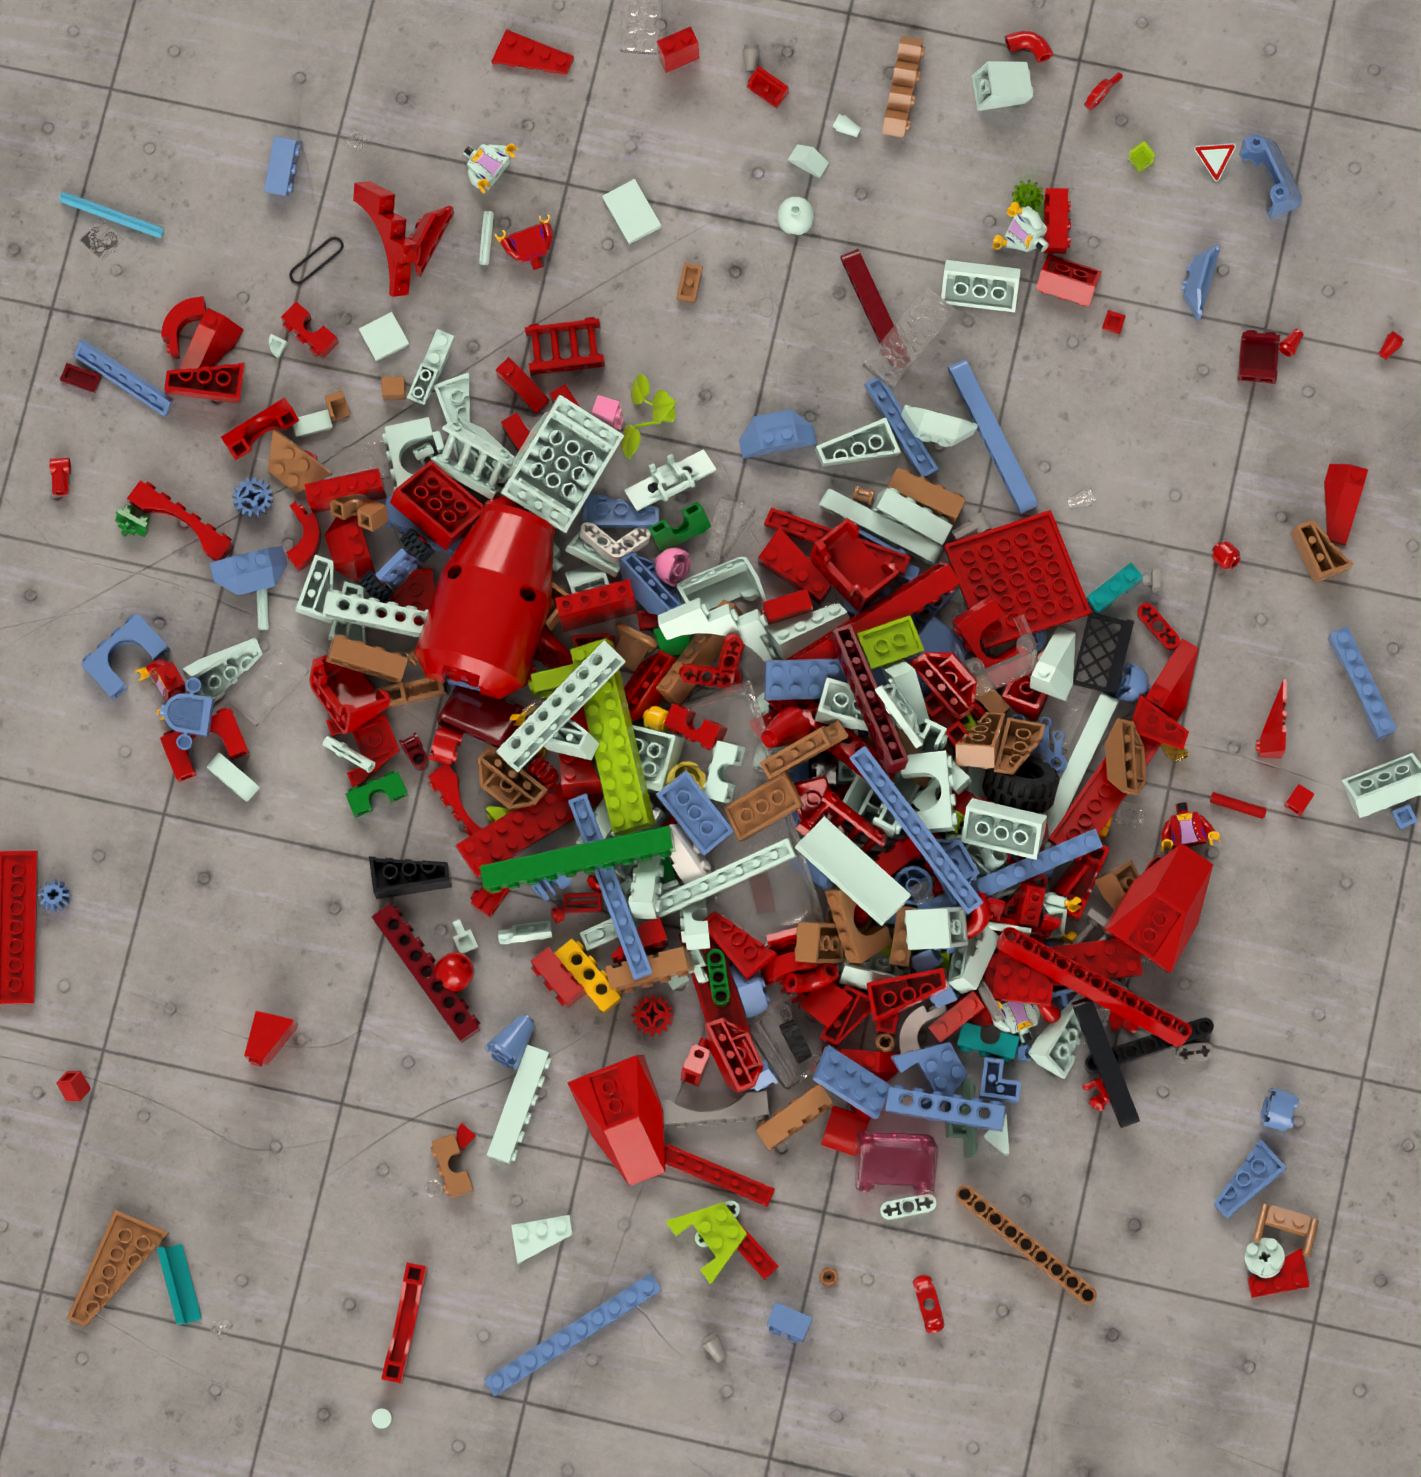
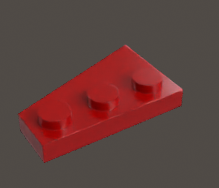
M1140 695L1131 720L1134 722L1139 736L1183 750L1189 731Z
M1302 1248L1285 1257L1284 1265L1277 1275L1270 1278H1261L1254 1274L1247 1278L1251 1298L1310 1287Z

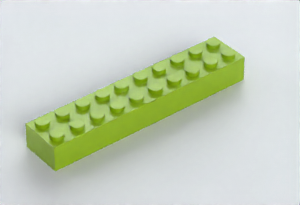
M605 638L570 649L575 670L604 640L615 650L613 642ZM618 669L583 707L589 733L599 743L594 755L612 832L622 836L656 826L622 678Z

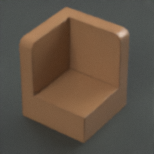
M404 376L381 378L384 401L406 400V381Z
M343 391L324 396L333 422L350 417Z

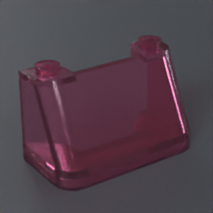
M858 1132L856 1134L855 1151L856 1190L870 1192V1190L874 1189L875 1185L912 1186L919 1194L934 1192L938 1146L934 1138L927 1134Z

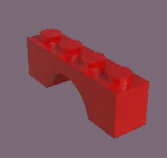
M284 397L221 436V439L236 461L252 451L253 443L262 434L277 429L284 431L300 420Z
M1103 845V847L1086 854L1083 863L1089 867L1070 891L1067 898L1069 901L1075 897L1080 898L1081 902L1077 905L1081 906V908L1071 912L1066 906V917L1079 922L1095 885V879L1098 878L1107 857L1109 847Z

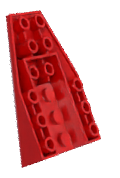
M1180 843L1132 882L1102 930L1150 959L1152 964L1164 972L1171 973L1198 925L1213 864L1183 843Z
M644 1055L632 1056L567 1082L592 1137L629 1186L666 1172L664 1110Z

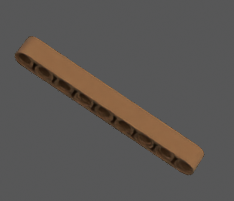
M962 1185L957 1189L955 1197L962 1206L1080 1303L1090 1305L1096 1300L1097 1293L1091 1285L968 1185ZM967 1190L970 1193V1198L967 1200L961 1199L959 1192ZM981 1202L985 1205V1210L977 1212L974 1205ZM992 1215L1000 1217L1001 1222L998 1225H993L990 1222ZM1009 1227L1014 1228L1016 1235L1012 1238L1006 1236L1005 1229ZM1028 1240L1031 1243V1248L1029 1250L1022 1249L1020 1246L1021 1241ZM1037 1253H1044L1047 1260L1043 1263L1036 1260ZM1054 1265H1058L1062 1269V1273L1058 1276L1054 1275L1051 1271V1267ZM1067 1279H1076L1077 1287H1068ZM1089 1290L1093 1295L1092 1300H1084L1082 1297L1083 1291Z

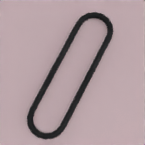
M331 237L292 268L289 273L290 280L293 283L301 284L309 279L343 250L342 240L338 237ZM331 240H338L340 242V249L301 281H295L292 278L293 271Z

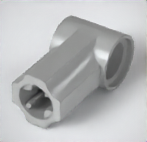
M980 512L972 516L965 524L952 530L951 534L953 539L957 541L991 530L992 528L983 513Z

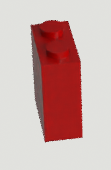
M691 26L657 41L658 57L666 73L700 58L699 43Z
M800 590L763 602L761 615H765L768 625L812 612L813 606L808 590Z

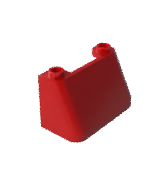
M847 518L814 544L810 560L855 610L861 611L899 575V571L894 563L885 562L882 564L858 538V525Z
M327 655L313 659L309 677L310 687L343 734L353 732L389 707L391 702L390 695L384 690L376 692L363 673L326 662Z

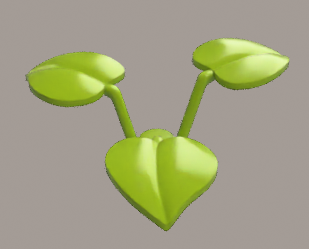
M638 373L632 384L631 400L636 405H640L643 401L652 405L654 421L636 424L634 427L627 425L623 430L622 434L624 437L621 440V447L626 458L630 460L640 444V432L637 430L639 427L661 424L662 421L671 423L676 417L674 406L677 402L665 390L657 391L653 402L646 398L650 392V384L647 377L642 373Z

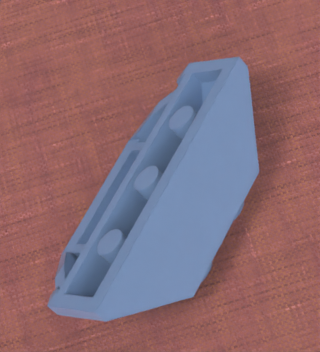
M1218 244L1196 255L1193 263H1188L1186 273L1189 274L1188 280L1184 279L1181 288L1182 291H1185L1183 298L1197 320L1201 319L1221 246Z
M792 409L754 416L739 439L743 459L817 444L813 425Z
M283 546L232 556L211 562L209 566L213 581L216 584L221 585L236 595L275 587L287 566Z
M634 552L627 554L619 560L622 580L630 579L634 598L648 613L660 615L683 605L677 587H672L658 578L654 562L637 556Z

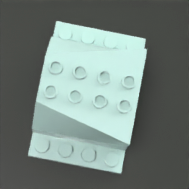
M559 395L550 411L544 413L529 433L512 462L507 475L509 479L500 493L566 533L624 435Z

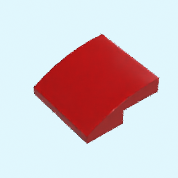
M1072 861L1050 892L1066 898L1089 866L1082 862Z
M832 982L823 988L811 991L799 1007L830 1029L852 1002L853 997Z
M833 1105L821 1145L858 1157L871 1117L864 1118L856 1112Z

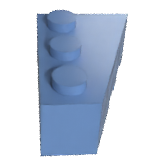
M274 136L264 192L289 196L293 192V179L297 172V163L303 141Z

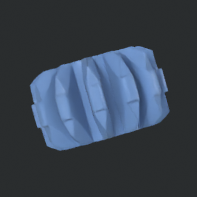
M54 879L52 885L49 881H46L47 887H40L44 893L38 894L39 898H43L39 902L40 905H45L44 909L47 911L51 908L54 913L57 911V907L61 911L64 910L62 904L64 903L68 906L69 902L66 899L71 898V895L67 893L70 888L68 886L64 887L65 883L63 881L58 884V881ZM56 892L58 896H56L55 900H53L51 896H53Z

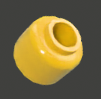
M658 706L647 709L643 714L645 728L663 733L667 732L670 727L664 725L668 711Z

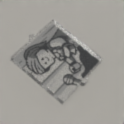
M101 218L92 227H88V231L79 239L101 261H104L112 252H115L117 246L124 240Z

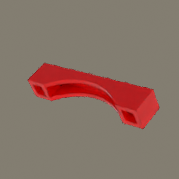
M140 480L127 497L129 503L143 513L167 514L185 522L197 534L205 555L214 561L227 558L234 548L231 542L232 539L224 533L222 535L217 533V529L210 523L206 525L202 523L198 515L193 512L192 514L186 512V508L179 502L174 504L170 501V496L164 492L158 493L155 491L156 487L149 482L144 483Z
M443 764L428 776L430 779L428 784L434 792L437 790L442 795L440 800L446 807L450 805L453 809L451 814L457 822L461 820L464 823L463 829L467 835L471 836L483 829L468 816L463 808L459 792V778L448 764Z
M406 1263L397 1317L381 1377L383 1381L403 1385L428 1271L426 1266Z

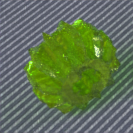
M1030 179L1027 181V184L1020 181V186H1014L1015 191L1011 195L1014 198L1013 202H1017L1020 208L1030 206L1034 211L1035 206H1040V200H1043L1042 188H1037V182L1031 185ZM1030 194L1029 198H1025V195Z

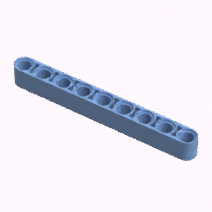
M964 359L948 366L949 374L973 422L978 424L977 430L1018 512L1022 514L1037 507V500L968 362Z

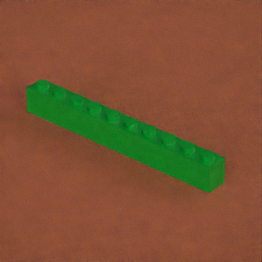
M670 826L486 864L480 866L483 888L487 892L498 893L501 892V889L507 887L509 889L520 888V885L526 883L527 885H536L540 880L555 881L559 876L564 875L565 877H574L578 872L592 873L597 868L611 869L615 867L614 865L621 863L622 865H630L634 863L633 861L639 859L641 861H649L653 859L652 857L658 855L660 857H668L672 855V852H676L672 829Z

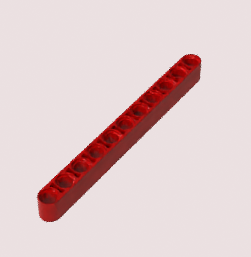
M1005 928L996 942L997 947L1004 953L1174 1046H1183L1192 1034L1191 1026L1183 1020L1015 928Z

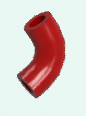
M1023 30L1013 32L1004 37L1010 53L1022 49L1029 50L1033 53L1038 63L1047 61L1054 54L1047 41L1035 32Z
M977 892L984 903L973 910L970 917L966 919L968 940L983 932L989 923L991 910L984 892Z
M825 963L810 972L790 973L786 976L785 988L790 993H806L818 990L835 981L839 975L838 970L832 963Z

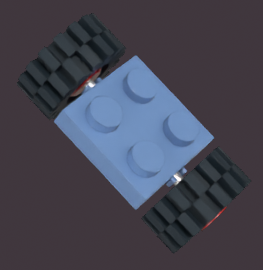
M412 528L400 538V541L407 550L401 548L377 573L369 570L359 580L364 590L382 603H385L394 594L388 585L392 587L400 585L404 577L417 568V564L420 561L425 563L435 553L431 545Z

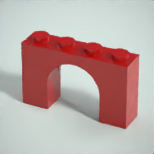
M566 384L549 393L553 403L561 395L579 406ZM516 412L501 421V425L515 449L519 452L530 431Z
M379 468L304 484L307 501L313 514L331 510L330 502L343 496L361 494L371 500L387 498Z
M988 596L951 622L954 625L952 629L958 638L961 637L964 641L962 646L967 653L972 654L973 664L977 669L980 668L983 672L982 675L987 681L996 687L1033 661L1024 646L1018 642L997 656H986L982 652L980 637L983 630L1004 615L996 600Z
M231 708L218 710L217 714L212 715L210 732L219 735L223 739L232 760L249 754L250 752ZM170 730L165 732L160 737L174 775L180 783L197 775L189 757V749L182 750L177 746V738L183 733ZM190 735V737L192 738V740L197 736V735Z

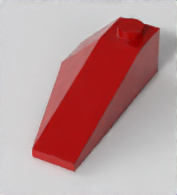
M1329 464L1324 481L1326 530L1328 539L1331 542L1346 546L1369 469L1352 464Z
M1183 638L1145 697L1146 700L1176 722L1187 705L1199 649Z
M1044 650L1034 658V661L1028 667L1025 666L1016 678L1013 677L1009 681L1002 695V699L1017 714L1024 715L1026 718L1036 722L1049 695L1031 689L1030 681L1031 675Z
M1285 679L1281 683L1260 738L1256 740L1255 751L1259 752L1258 757L1282 759L1285 753L1286 726H1283L1287 717V711L1284 709L1287 703V680Z

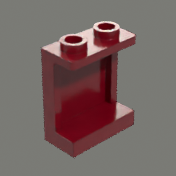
M1247 330L1242 333L1238 381L1276 383L1280 335H1276L1275 332L1257 333L1255 330Z

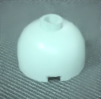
M790 197L780 204L777 212L778 224L788 234L801 235L812 227L814 210L806 199Z

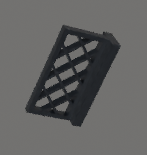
M1093 612L1088 615L1073 674V685L1108 693L1112 697L1116 696L1134 625L1133 620L1127 619L1125 621ZM1091 618L1099 619L1103 626L1094 630L1090 624ZM1113 623L1121 625L1120 631L1114 635L1108 628ZM1105 628L1110 637L1101 641L1096 633ZM1094 635L1098 644L1090 648L1086 643V638ZM1112 639L1116 648L1108 653L1103 644ZM1101 646L1105 655L1097 659L1092 650ZM1089 652L1094 661L1085 666L1081 658ZM1108 657L1112 664L1111 667L1104 670L1099 661ZM1096 664L1101 673L1092 677L1087 668ZM1084 670L1090 678L1085 682L1076 680L1077 674ZM1103 675L1107 680L1106 687L1098 686L1095 679Z

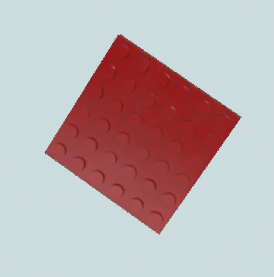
M1051 510L944 545L951 568L960 581L958 586L967 609L969 610L990 596L996 600L1004 613L1003 616L983 630L980 637L983 650L1088 616L1092 613Z

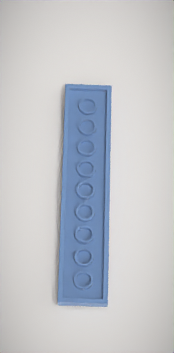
M912 656L903 660L910 664L919 656ZM838 659L765 661L764 699H821L827 678L847 684L848 682ZM881 667L871 671L877 687L887 685ZM917 674L922 695H930L933 691Z

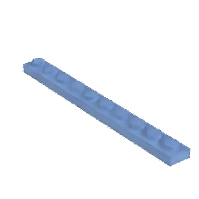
M862 747L849 757L966 913H971L983 904V900L867 747Z
M587 794L568 800L583 843L604 840ZM602 867L595 869L596 878L634 980L653 974L615 868L603 869Z
M1093 829L1039 852L1036 860L1031 858L1023 859L973 881L971 886L976 892H984L987 897L1101 848L1103 845L1096 829ZM946 893L917 905L918 909L953 907Z
M650 1273L485 1378L486 1384L494 1397L662 1291Z

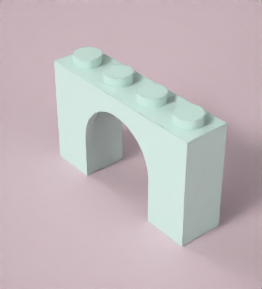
M429 417L385 427L386 433L382 435L384 444H388L390 450L386 451L388 462L393 464V469H390L392 480H396L397 483L394 491L413 475L405 471L401 466V458L405 450L414 444L434 440Z
M946 750L907 755L908 763L906 768L901 770V775L904 779L932 777L941 785V797L938 803L928 810L915 812L931 833L955 831L958 818L957 813L953 811V806L956 805L955 794H952V787L955 786L954 776L950 775V768L953 767L952 756H949Z

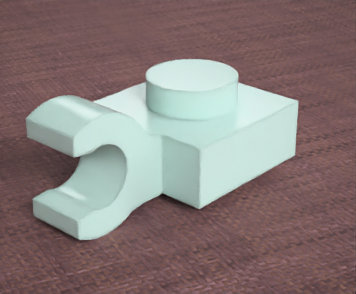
M460 919L454 921L453 925L458 935L454 936L453 939L459 952L465 954L478 948L471 929L465 931Z
M701 949L691 950L690 953L695 970L689 973L694 972L697 981L703 984L709 981V977L703 967L707 966V962Z

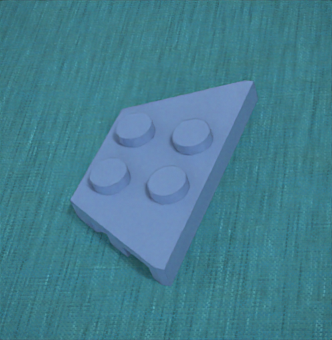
M936 839L971 885L978 876L979 871L961 840L951 839L946 841L944 839ZM932 868L953 907L956 906L958 901Z

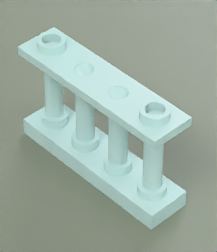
M450 422L444 425L442 430L449 433L443 453L431 458V461L450 477L491 500L499 497L503 489L497 485L503 464L506 465L513 461L515 456L511 455L508 450L499 448L463 428L460 423ZM456 437L465 442L458 463L449 457ZM472 446L481 451L474 472L465 466ZM488 455L497 460L489 481L481 475Z

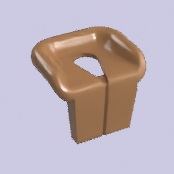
M618 622L616 629L620 640L615 651L626 661L622 666L635 672L646 655L657 650L658 643L650 636Z

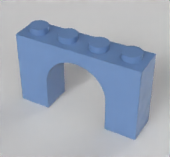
M138 613L135 616H130L121 629L117 628L111 634L112 637L107 641H102L97 646V650L92 654L86 655L81 663L82 667L113 701L128 689L111 667L112 655L118 647L128 643L137 644L154 661L161 659L170 651L168 645Z

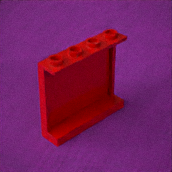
M630 579L555 598L563 632L637 613Z

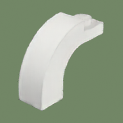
M923 1005L907 1017L899 1037L900 1054L920 1049L917 1038L920 1029L925 1024L943 1016L947 1012L945 1005L939 1008L936 1005L930 1007L929 1012H926Z

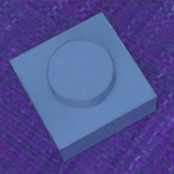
M1410 804L1391 812L1399 830L1418 822Z

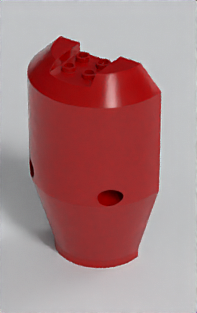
M500 504L484 506L482 514L442 569L418 639L414 655L426 678L445 683L447 676H449L450 680L460 682V680L466 681L472 687L479 686L481 694L501 699L524 687L552 603L553 546L556 529L551 523L535 514L515 507Z

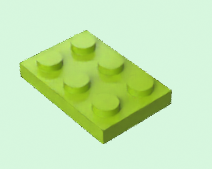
M911 615L856 635L871 671L925 651Z

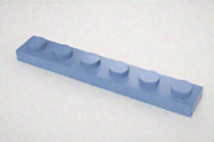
M84 339L79 341L74 357L164 417L169 413L174 401L173 398Z
M880 375L864 384L865 389L883 418L887 419L892 433L917 474L926 478L938 472V467L920 438L913 435L901 416L902 408L883 377Z

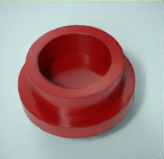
M555 904L554 908H551V919L555 920L556 924L565 919L564 906H559V904Z

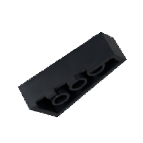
M369 856L373 893L376 899L452 887L448 862L412 861V859L397 860Z

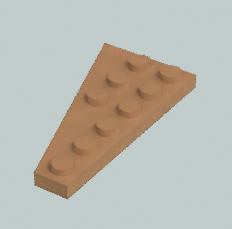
M115 1210L67 1319L86 1327L167 1237L169 1232Z

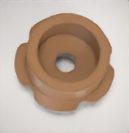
M829 1267L824 1268L819 1275V1280L825 1287L836 1285L838 1282V1272Z

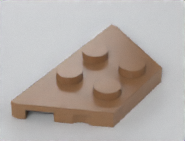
M278 430L273 431L268 472L295 493L304 491V484L323 480L333 474Z

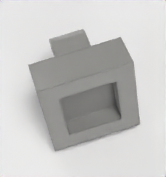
M1152 569L1151 575H1143L1142 586L1151 585V592H1159L1160 569Z

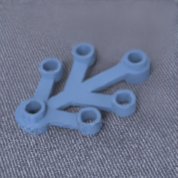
M1015 714L1012 717L1013 719L1027 721V718L1021 714ZM1043 717L1040 723L1044 724V720L1048 719L1049 724L1045 726L1042 741L1032 753H1043L1048 758L1044 759L1043 762L1050 764L1051 768H1054L1057 773H1061L1067 768V759L1062 755V742L1065 740L1066 735L1060 730L1053 733V739L1055 740L1053 753L1049 749L1050 727H1052L1053 721L1050 717ZM1058 733L1062 734V738L1060 740L1056 738V735ZM1057 760L1061 761V765L1059 767H1056L1055 765Z

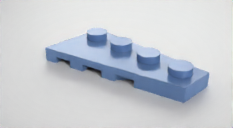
M589 494L583 504V523L590 522L598 528H648L659 522V508L647 506L636 511L632 503L625 502L623 499L615 500L607 498L605 495Z

